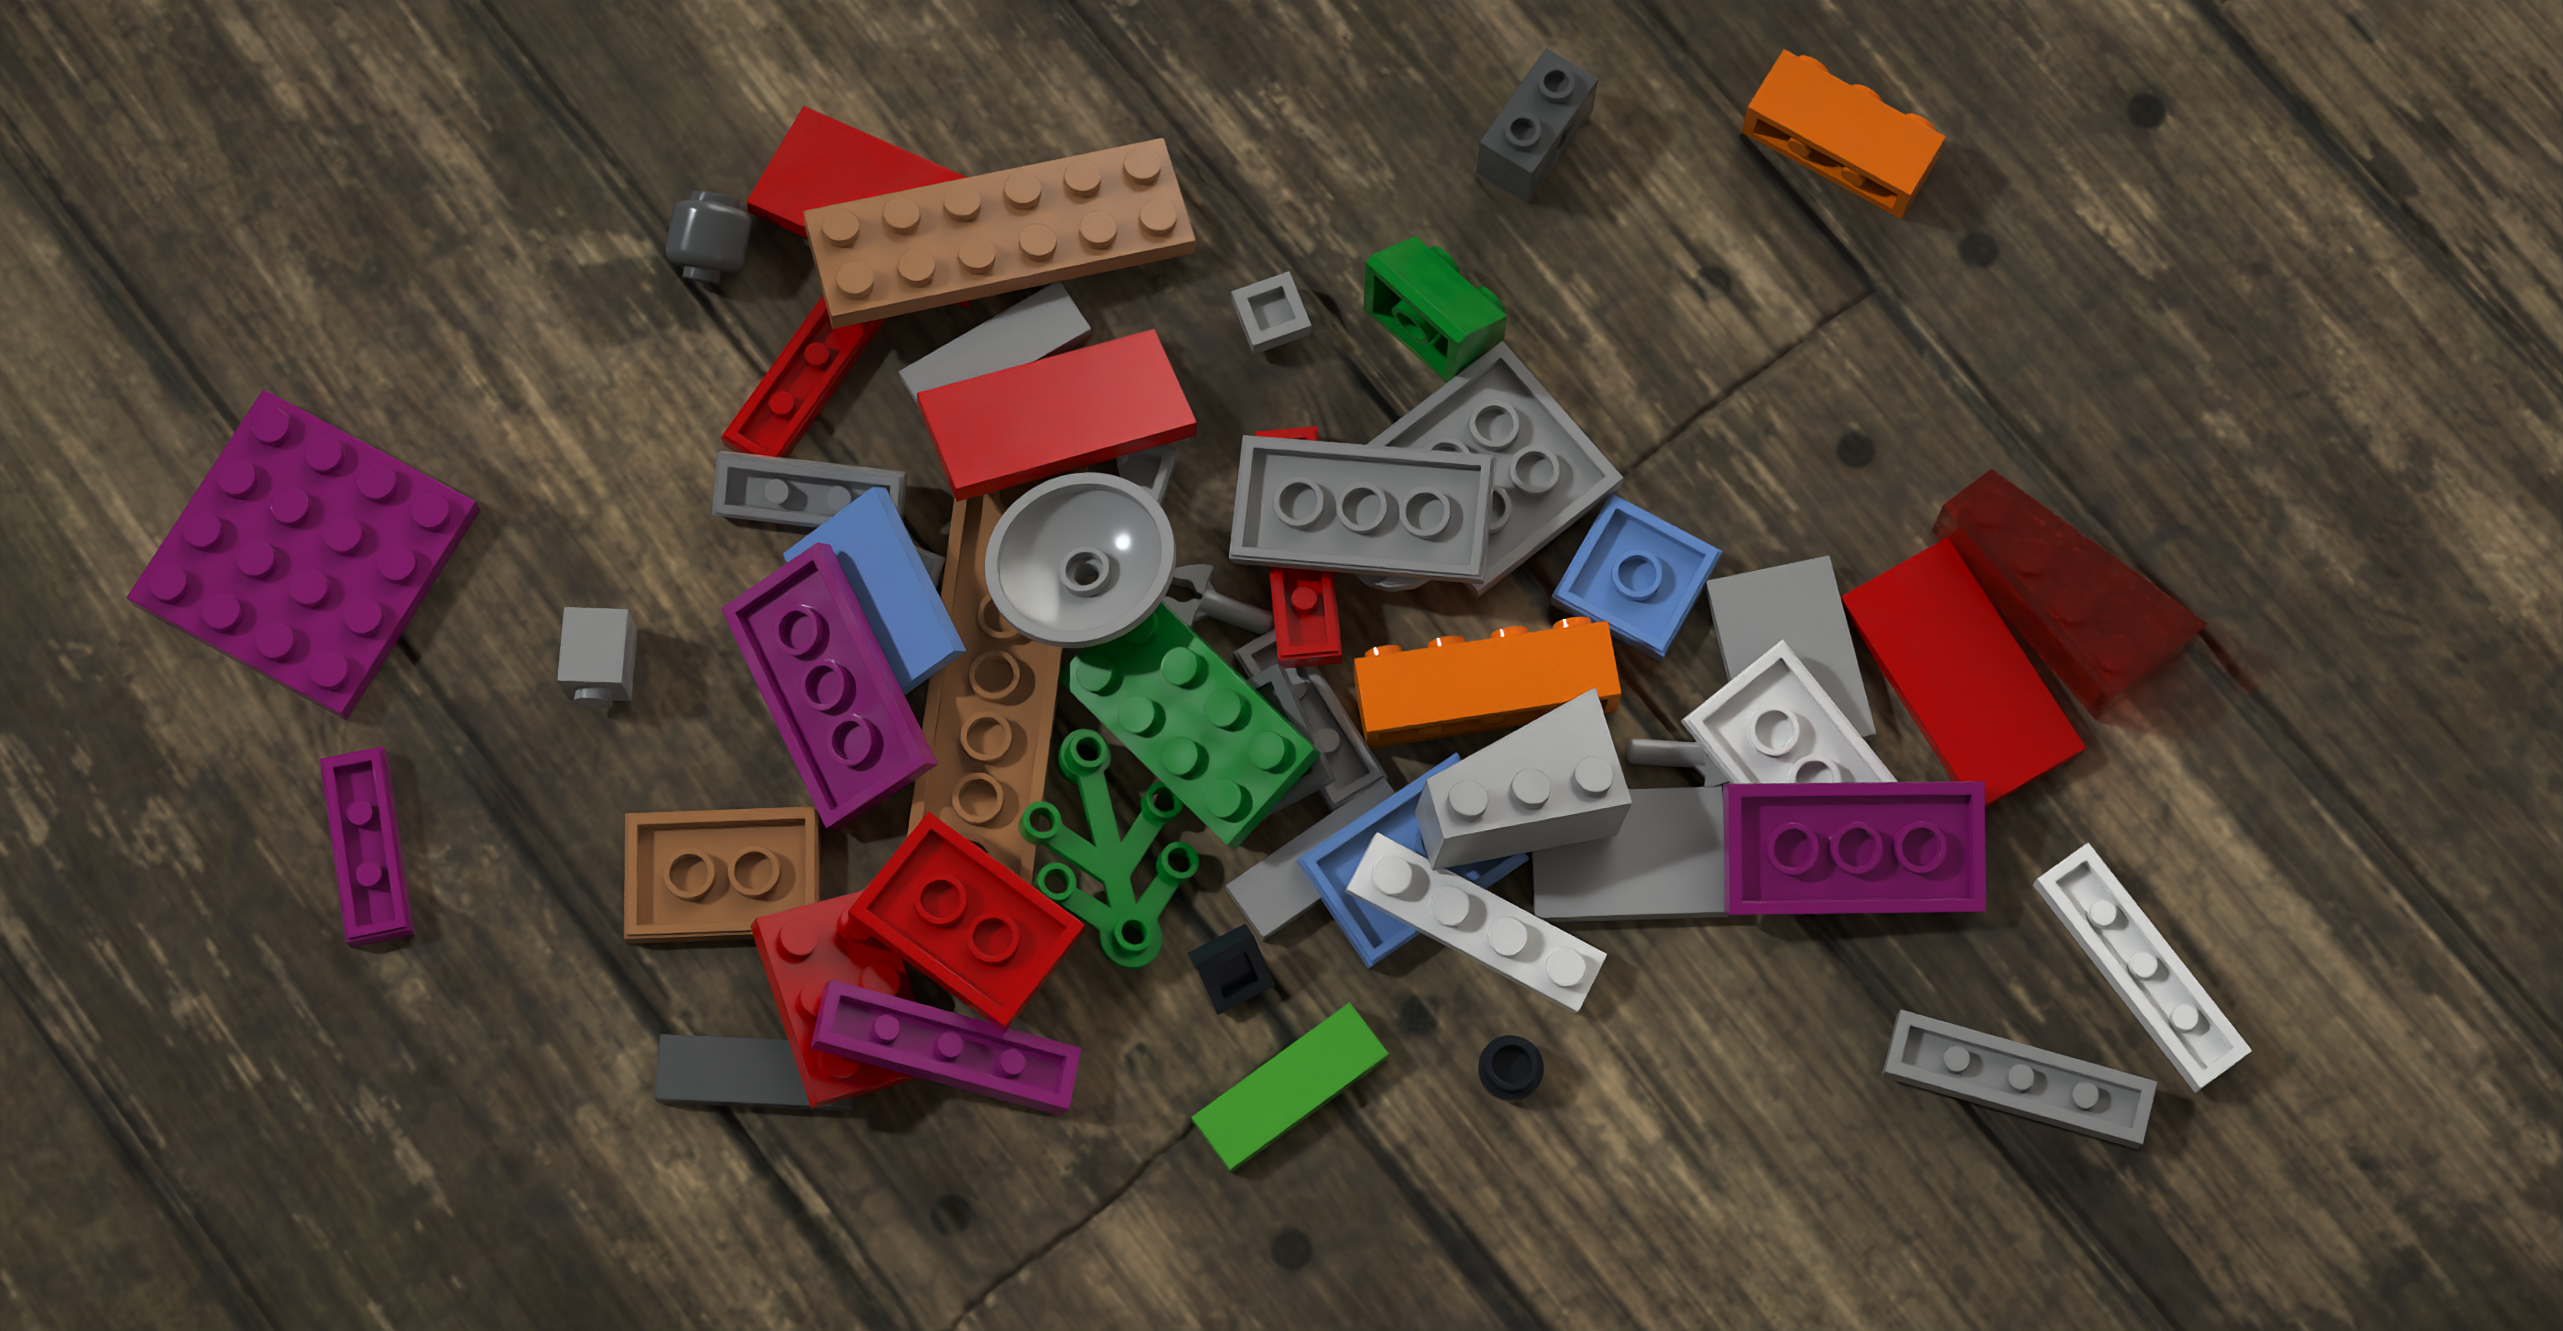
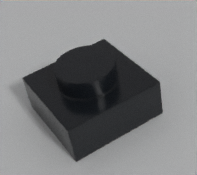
M1246 924L1187 953L1206 997L1217 1015L1275 986L1255 937Z

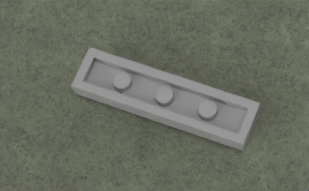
M1900 1010L1897 1014L1881 1076L2135 1149L2143 1145L2157 1081L1904 1010Z

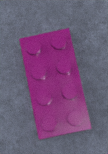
M815 543L721 608L826 829H841L938 765L830 544Z
M1985 781L1723 784L1724 914L1986 912Z

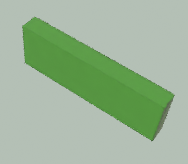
M1349 1002L1192 1116V1123L1231 1174L1389 1058V1053Z

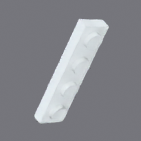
M1378 832L1373 836L1345 890V893L1573 1014L1579 1012L1607 956L1606 953L1446 868L1432 870L1429 859Z
M2089 843L2075 851L2035 881L2033 884L2035 889L2195 1093L2252 1052L2251 1048Z

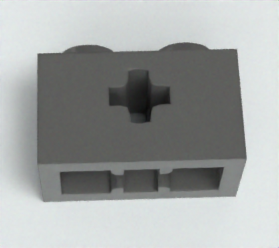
M1545 48L1479 142L1476 173L1524 202L1529 203L1593 111L1598 78Z

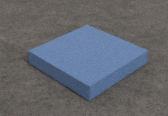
M1611 493L1554 591L1550 604L1574 617H1588L1591 619V623L1608 621L1611 637L1662 663L1705 587L1706 581H1708L1718 564L1723 551Z

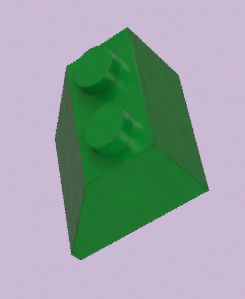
M1414 236L1374 253L1365 262L1363 310L1442 380L1448 383L1504 340L1507 315L1504 314L1505 308L1502 302L1493 292L1481 285L1475 288L1459 274L1460 270L1457 263L1445 250L1435 245L1430 249L1417 236Z

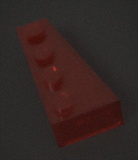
M1990 469L1942 506L1932 528V531L1940 540L1947 537L1950 539L1984 592L2095 721L2188 651L2208 625L1993 469Z

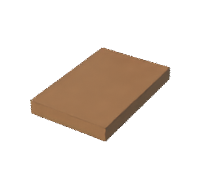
M816 806L625 813L624 940L627 944L754 939L750 926L756 918L821 901V817Z

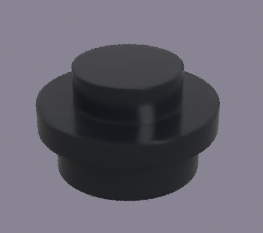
M1515 1035L1501 1036L1491 1041L1482 1051L1478 1063V1075L1483 1087L1489 1094L1503 1101L1513 1102L1529 1097L1539 1087L1544 1073L1543 1058L1537 1047L1529 1040Z

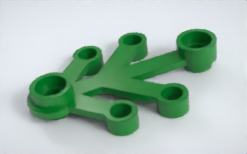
M1079 729L1071 732L1064 739L1057 750L1055 761L1060 775L1066 781L1079 786L1093 845L1062 825L1059 811L1055 806L1044 801L1034 802L1026 808L1020 817L1018 828L1021 836L1028 843L1046 846L1103 884L1108 906L1078 889L1073 871L1065 864L1054 862L1047 864L1041 869L1034 880L1033 887L1075 918L1098 932L1100 951L1111 964L1126 970H1136L1150 964L1158 955L1162 947L1163 934L1157 918L1178 885L1186 883L1196 872L1199 865V857L1195 849L1185 842H1173L1167 845L1156 861L1158 874L1138 902H1135L1130 876L1163 824L1173 821L1181 811L1183 802L1162 781L1154 783L1141 800V813L1121 842L1104 772L1111 760L1110 746L1099 733L1089 729ZM1081 744L1090 746L1096 753V760H1083L1078 755L1076 746ZM1156 794L1166 796L1172 804V810L1164 812L1157 809L1153 804L1152 797ZM1041 815L1045 817L1050 824V830L1047 832L1035 830L1030 824V816ZM1178 855L1182 857L1187 864V871H1174L1168 864V856ZM1047 876L1060 878L1064 883L1065 892L1056 894L1049 891L1045 886L1044 878ZM1131 926L1136 928L1141 934V943L1133 945L1126 942L1122 936V927Z

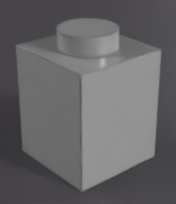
M564 607L557 681L567 698L574 699L575 704L587 708L602 709L613 706V700L631 701L638 628L628 609Z

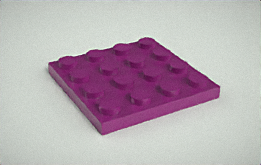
M263 389L126 598L133 606L347 721L481 509L477 502Z

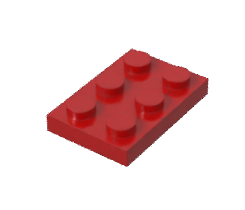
M929 811L848 910V917L851 921L1004 1033H1006L1085 932L1084 923Z
M863 891L758 917L750 926L811 1109L921 1079L811 1048L824 986L830 979L916 1002L902 958L848 917V910Z

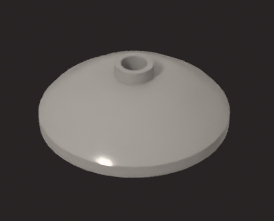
M1084 472L1064 475L1048 480L1029 490L1017 499L1002 515L991 534L986 549V583L995 606L1010 626L1029 639L1061 648H1083L1100 645L1121 637L1136 628L1161 603L1169 589L1175 571V538L1169 520L1159 503L1148 492L1133 482L1103 473ZM1087 576H1098L1095 582L1089 585H1080L1081 581Z

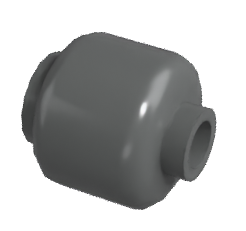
M694 190L691 191L690 199L678 201L674 205L666 244V256L671 262L684 266L682 278L719 285L721 274H734L743 268L751 228V218L745 211L738 208L739 199L723 194Z

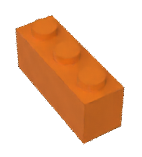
M1783 49L1748 105L1741 133L1901 220L1935 166L1946 136L1937 132L1933 124L1927 119L1912 113L1905 115L1883 103L1880 96L1870 88L1859 84L1850 85L1829 74L1827 68L1818 60L1805 55L1796 56Z

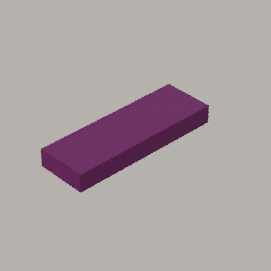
M382 746L319 759L346 943L352 948L415 935L388 752Z

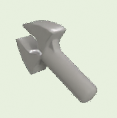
M1195 564L1175 568L1171 584L1190 588L1194 591L1197 599L1183 603L1164 596L1163 601L1192 629L1196 621L1207 617L1260 635H1264L1274 629L1273 612L1216 593L1211 584L1214 576V567L1212 565Z
M1632 738L1627 744L1626 757L1630 764L1694 768L1704 778L1703 787L1722 786L1723 788V784L1730 783L1697 741L1682 742Z

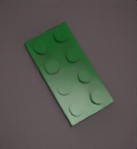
M1163 600L1145 621L1125 635L1100 645L1083 647L1060 673L1059 681L1227 846L1234 849L1238 848L1322 754Z

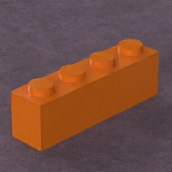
M1571 617L1556 622L1553 625V629L1528 632L1527 627L1511 626L1494 631L1489 639L1466 642L1463 636L1454 635L1434 639L1427 644L1428 648L1403 651L1402 647L1398 645L1372 648L1365 652V657L1354 659L1353 678L1364 741L1369 749L1525 726L1596 687L1604 714L1617 712L1621 688L1608 621L1591 623V619L1588 617Z

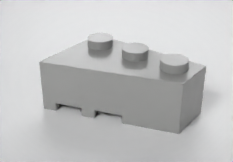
M1596 687L1426 780L1415 814L1432 870L1618 834L1632 801Z

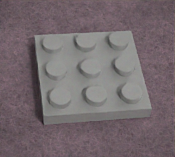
M1503 341L1366 444L1496 456L1497 463L1484 584L1464 583L1477 599L1604 501L1611 493L1618 490L1622 486L1624 479Z

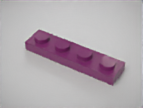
M830 979L824 986L811 1048L1059 1116H1063L1070 1108L1081 1052L1080 1047L1011 1028L1004 1033L989 1022Z

